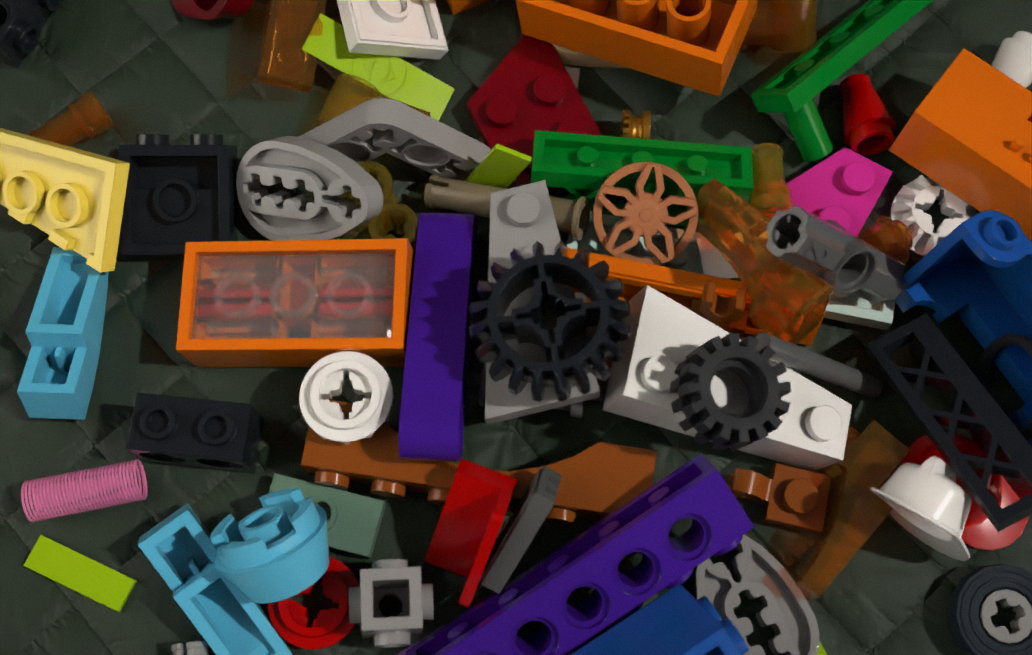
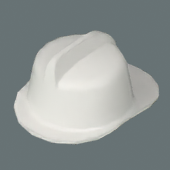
M931 456L922 465L905 462L898 467L879 490L870 487V490L879 496L892 517L916 538L953 559L960 561L969 560V551L961 536L971 508V497L963 488L956 484L955 472L943 460L936 456Z

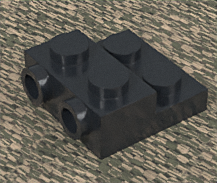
M137 134L136 145H118V160L130 163L120 230L121 255H185L186 242L235 241L234 200H238L236 189L238 171L237 146L223 145V135L191 134L190 145H170L169 135Z

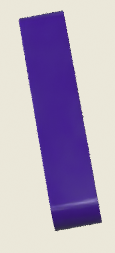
M420 212L399 419V455L401 460L461 461L470 349L469 327L472 320L469 307L473 302L477 245L475 213Z

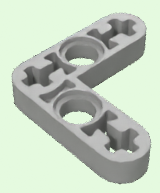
M386 98L365 101L299 136V138L313 140L331 147L354 160L359 165L388 153L431 174L465 181L491 151L484 143L401 102Z

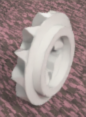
M920 175L914 181L904 185L897 193L891 207V222L899 240L911 251L925 256L957 226L975 216L976 209L932 179ZM938 199L939 205H941V213L949 216V218L944 219L933 233L932 216L928 213H923V210H928L935 200Z
M354 351L336 352L317 361L305 375L299 393L300 409L307 424L324 440L338 441L346 445L352 441L371 438L374 432L384 422L388 421L394 399L392 384L385 369L370 356ZM345 376H349V381L353 386L355 394L365 396L363 401L353 403L352 412H349V419H345L339 403L330 402L329 400L332 399V396L341 395L343 385H345Z

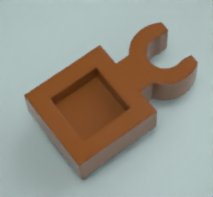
M706 283L701 300L693 299L690 310L729 333H739V339H742L748 317V311L744 310L747 291L739 288L735 296L723 297L715 293L716 283Z

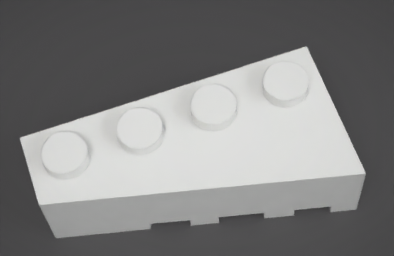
M646 285L628 301L630 303V315L622 321L630 325L631 334L628 340L617 342L624 349V357L622 361L612 363L602 410L694 437L698 432L696 429L691 428L684 432L678 424L686 419L683 410L673 413L671 403L679 398L678 393H670L671 382L679 377L674 372L678 364L686 360L685 357L714 337L720 336V339L729 332ZM768 360L772 367L779 364L772 360ZM785 366L787 372L777 376L779 383L790 382L791 393L781 397V400L790 402L788 413L778 417L783 422L776 430L768 433L769 436L737 450L812 472L843 461L852 405ZM717 372L710 386L713 399L724 412L734 415L742 414L749 403V395L745 384L733 372Z

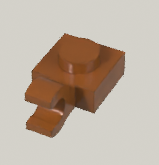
M779 463L771 466L769 478L760 473L736 468L734 474H729L727 485L736 499L764 505L761 522L815 535L823 530L832 476Z

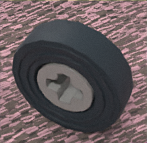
M1001 563L977 568L960 580L950 597L947 618L952 637L965 655H1032V574L1024 568ZM997 601L1002 608L1013 607L1012 611L1016 612L1015 619L1010 622L1011 633H1009L1005 626L995 627L992 624L991 616L998 612L995 604Z

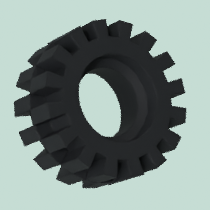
M729 333L721 339L720 336H717L692 351L685 357L686 360L678 364L674 373L679 375V377L671 382L670 393H678L679 398L671 403L673 413L683 410L686 419L678 424L684 432L691 428L696 429L698 432L693 440L700 445L712 441L711 449L722 451L728 447L731 448V451L740 449L769 436L768 433L776 430L783 422L778 417L788 413L790 402L781 400V397L791 393L790 382L779 383L777 376L787 372L783 362L772 367L768 360L775 352L769 346L759 351L755 350L759 339L748 336L739 341V333ZM717 372H733L745 384L749 395V403L742 414L734 415L724 412L713 399L710 386Z

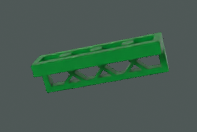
M535 130L531 183L545 180L547 187L565 188L570 192V194L558 198L577 201L581 196L588 197L590 200V211L593 212L597 192L603 182L613 172L635 162H656L674 169L692 188L698 205L697 227L742 231L754 189L752 147ZM641 171L621 178L613 186L627 188L632 194H635V183ZM654 171L650 172L643 187L644 191L655 192L656 181ZM663 174L665 191L662 196L675 195L685 197L678 184ZM624 197L618 201L610 202L618 209H623L627 199ZM714 200L735 202L732 211L709 209L706 204ZM677 204L667 206L668 216L678 215L688 210V206ZM604 206L602 207V214L612 215ZM688 219L676 224V226H686Z

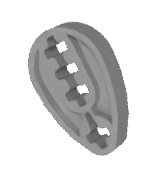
M281 136L260 142L245 153L237 171L236 189L242 211L254 229L272 241L329 240L354 231L368 223L381 213L384 204V195L380 184L358 163L331 147L309 139ZM260 182L265 186L282 182L283 187L287 189L305 185L307 191L313 192L314 201L309 194H300L292 198L289 192L282 190L269 194L267 189L261 188ZM351 191L353 197L360 198L361 207L358 208L356 201L342 198L338 195Z
M745 534L743 535L741 542L736 546L738 554L731 560L737 582L733 580L730 571L727 570L723 562L713 564L710 557L694 568L693 597L698 600L706 596L722 620L726 617L730 619L749 648V651L743 655H765L760 645L750 647L747 642L746 635L753 632V625L748 617L738 619L734 614L733 608L741 603L739 593L743 592L749 600L759 598L762 603L763 609L756 613V619L761 627L771 625L775 630V636L768 640V646L774 655L782 653L784 655H817L819 649V627L814 612L800 587L783 565L763 546Z

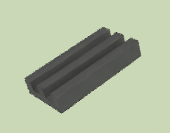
M546 466L542 469L539 468L492 548L481 576V585L498 594L501 593L555 504V496L559 490L558 485L562 479L561 474Z

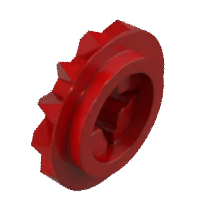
M329 556V567L322 576L321 585L323 586V596L332 600L333 603L339 604V608L330 607V610H320L317 619L313 620L312 628H309L311 621L308 618L309 609L300 605L298 601H293L292 597L268 603L269 617L275 630L284 640L294 646L306 650L330 648L352 632L355 623L350 624L349 587H360L352 571L341 561ZM319 580L295 596L312 595L315 586L319 584Z

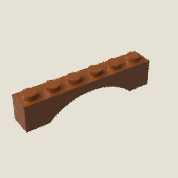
M330 400V402L339 403L345 419H349V412H352L353 403ZM386 422L374 432L371 438L352 441L348 445L329 439L324 440L309 426L301 466L309 475L315 476L314 483L318 485L346 490L348 489L349 481L371 485V493L390 498H404L406 490L428 494L427 501L429 503L440 506L445 504L459 464L448 461L401 460L399 455V433L393 430ZM598 442L573 457L547 465L546 467L561 474L562 479L558 485L559 490L555 496V504L544 521L559 525H575L576 517L601 521L653 486L657 451ZM543 467L515 471L494 470L517 479L505 516L513 514L537 471Z

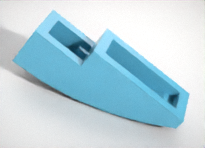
M53 247L25 331L31 344V349L17 393L29 418L85 420L100 355L109 272L100 273L86 264L87 259L74 250Z
M188 503L139 537L138 546L173 591L175 601L216 655H292V651L275 630L270 618L261 605L249 599L217 570L214 565L217 553L210 540L211 534Z

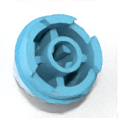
M299 488L283 489L259 497L262 508L250 513L238 522H236L231 513L211 533L210 540L217 553L214 559L215 567L255 603H274L295 596L318 581L329 567L326 512L323 508L314 504L311 496L305 499Z

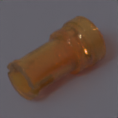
M90 90L81 95L77 103L68 105V111L36 130H31L28 134L32 137L71 147L86 137L92 139L98 132L100 134L114 128L115 125L103 105Z

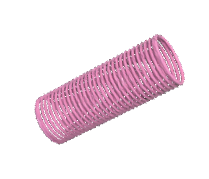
M132 459L131 461H124V463L118 462L113 465L107 464L106 466H96L88 470L82 469L81 471H71L70 473L57 474L56 476H46L45 478L24 481L21 487V502L25 516L33 523L35 521L63 517L64 515H74L75 513L88 512L89 510H99L100 508L103 509L110 506L113 507L114 505H124L125 503L145 500L148 493L147 479L141 461Z

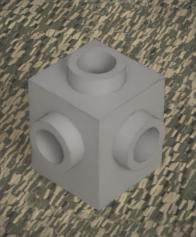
M385 559L372 562V569H360V587H349L350 624L361 623L362 637H374V647L411 645L410 636L422 635L423 620L434 619L432 583L421 584V566L408 567L407 560ZM396 597L401 601L403 609L396 617H386L382 614L380 604L385 598Z

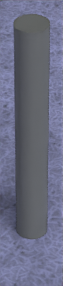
M761 332L755 337L759 339L755 350L759 351L769 346L775 352L769 360L777 363L783 362L787 367L868 398H876L882 391L883 384L878 377L765 332Z

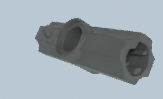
M795 205L786 211L778 210L766 226L768 231L766 248L773 255L824 279L840 294L847 295L853 293L874 304H878L883 300L894 301L906 286L902 277L905 265L901 261L852 235L834 220H824Z

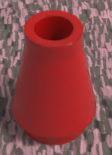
M854 74L845 78L839 85L842 96L844 143L851 147L852 151L862 156L875 155L885 151L894 143L895 137L893 133L897 128L896 122L874 89L869 75Z

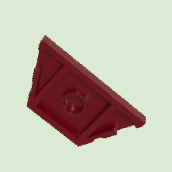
M524 35L467 102L468 113L484 144L490 149L497 143L531 156L533 159L535 130L602 135L552 43ZM532 160L519 174L517 180L509 185L508 189L531 183ZM547 187L549 195L564 197L570 194L565 188ZM613 195V200H620L624 198L622 196Z

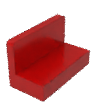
M461 459L424 562L467 578L458 604L469 608L503 523L517 479L465 459Z

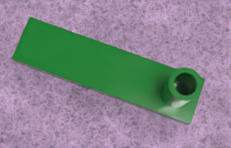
M868 0L750 94L758 113H783L804 161L812 162L825 157L833 150V145L813 98L933 0Z

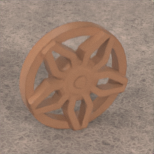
M635 162L619 168L603 182L595 197L593 222L600 242L612 256L660 265L678 256L690 243L697 227L698 205L692 188L674 169L656 162ZM641 171L635 183V194H632L627 188L613 186L621 178ZM651 171L655 173L656 190L654 193L644 191L643 188ZM663 174L678 184L685 197L669 195L661 199L665 191ZM606 195L625 197L627 201L623 209H618L606 198ZM671 204L688 206V210L675 216H668L667 206ZM603 206L613 216L623 217V220L615 223L609 236H607L602 223ZM688 219L684 233L674 245L672 232L665 226L666 223L676 225ZM628 228L633 233L631 239L616 247L614 243L621 230ZM659 232L664 235L667 251L663 253L652 243L651 236ZM640 237H643L644 246L654 256H635L625 251L636 246Z

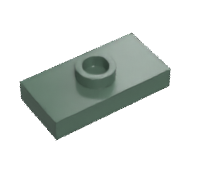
M274 473L269 493L283 489L299 488L305 499L311 496L314 504L325 510L329 549L371 559L386 506L385 501Z

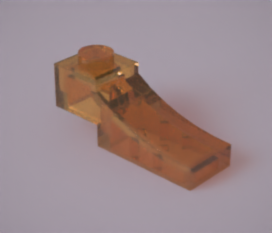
M713 178L699 190L696 230L723 255L739 276L751 300L747 315L756 321L757 325L765 333L797 345L820 324L834 290L815 275L773 255L766 248L768 242L766 226L770 219Z
M872 420L860 432L852 426L848 428L844 460L832 464L826 471L834 479L828 517L812 555L794 580L796 582L795 585L801 589L807 602L822 595L893 509L878 495L873 493L870 487L878 489L908 454L910 449L875 420Z

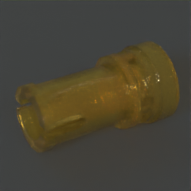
M762 143L752 148L754 189L749 206L750 220L753 224L763 228L768 225L778 210L786 211L794 207L791 189L785 182L783 149L774 143Z

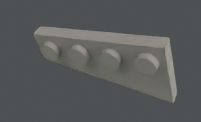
M545 180L490 193L488 281L497 283L492 276L490 268L493 262H496L510 269L513 266L510 252H512L513 248L519 250L523 254L524 259L533 257L532 248L536 241L542 243L545 255H554L555 247L561 241ZM553 283L555 290L561 296L576 299L573 287ZM535 286L519 294L511 302L504 316L512 315V309L529 303L534 296ZM545 300L546 315H543V329H548L550 342L554 344L556 342L554 328L557 327L556 314L551 313L549 300ZM585 333L573 336L567 342L564 350L565 359L577 354L587 346ZM517 339L505 340L520 355L531 360L547 362L545 352L540 346L533 343L519 344ZM493 362L486 363L485 421L487 425L600 398L597 378L591 373L587 374L590 382V392L582 394L578 391L575 382L567 384V400L563 402L557 400L554 387H545V396L542 401H534L531 395V383H527L519 394L514 395L508 388L511 374L495 382L489 374V369Z

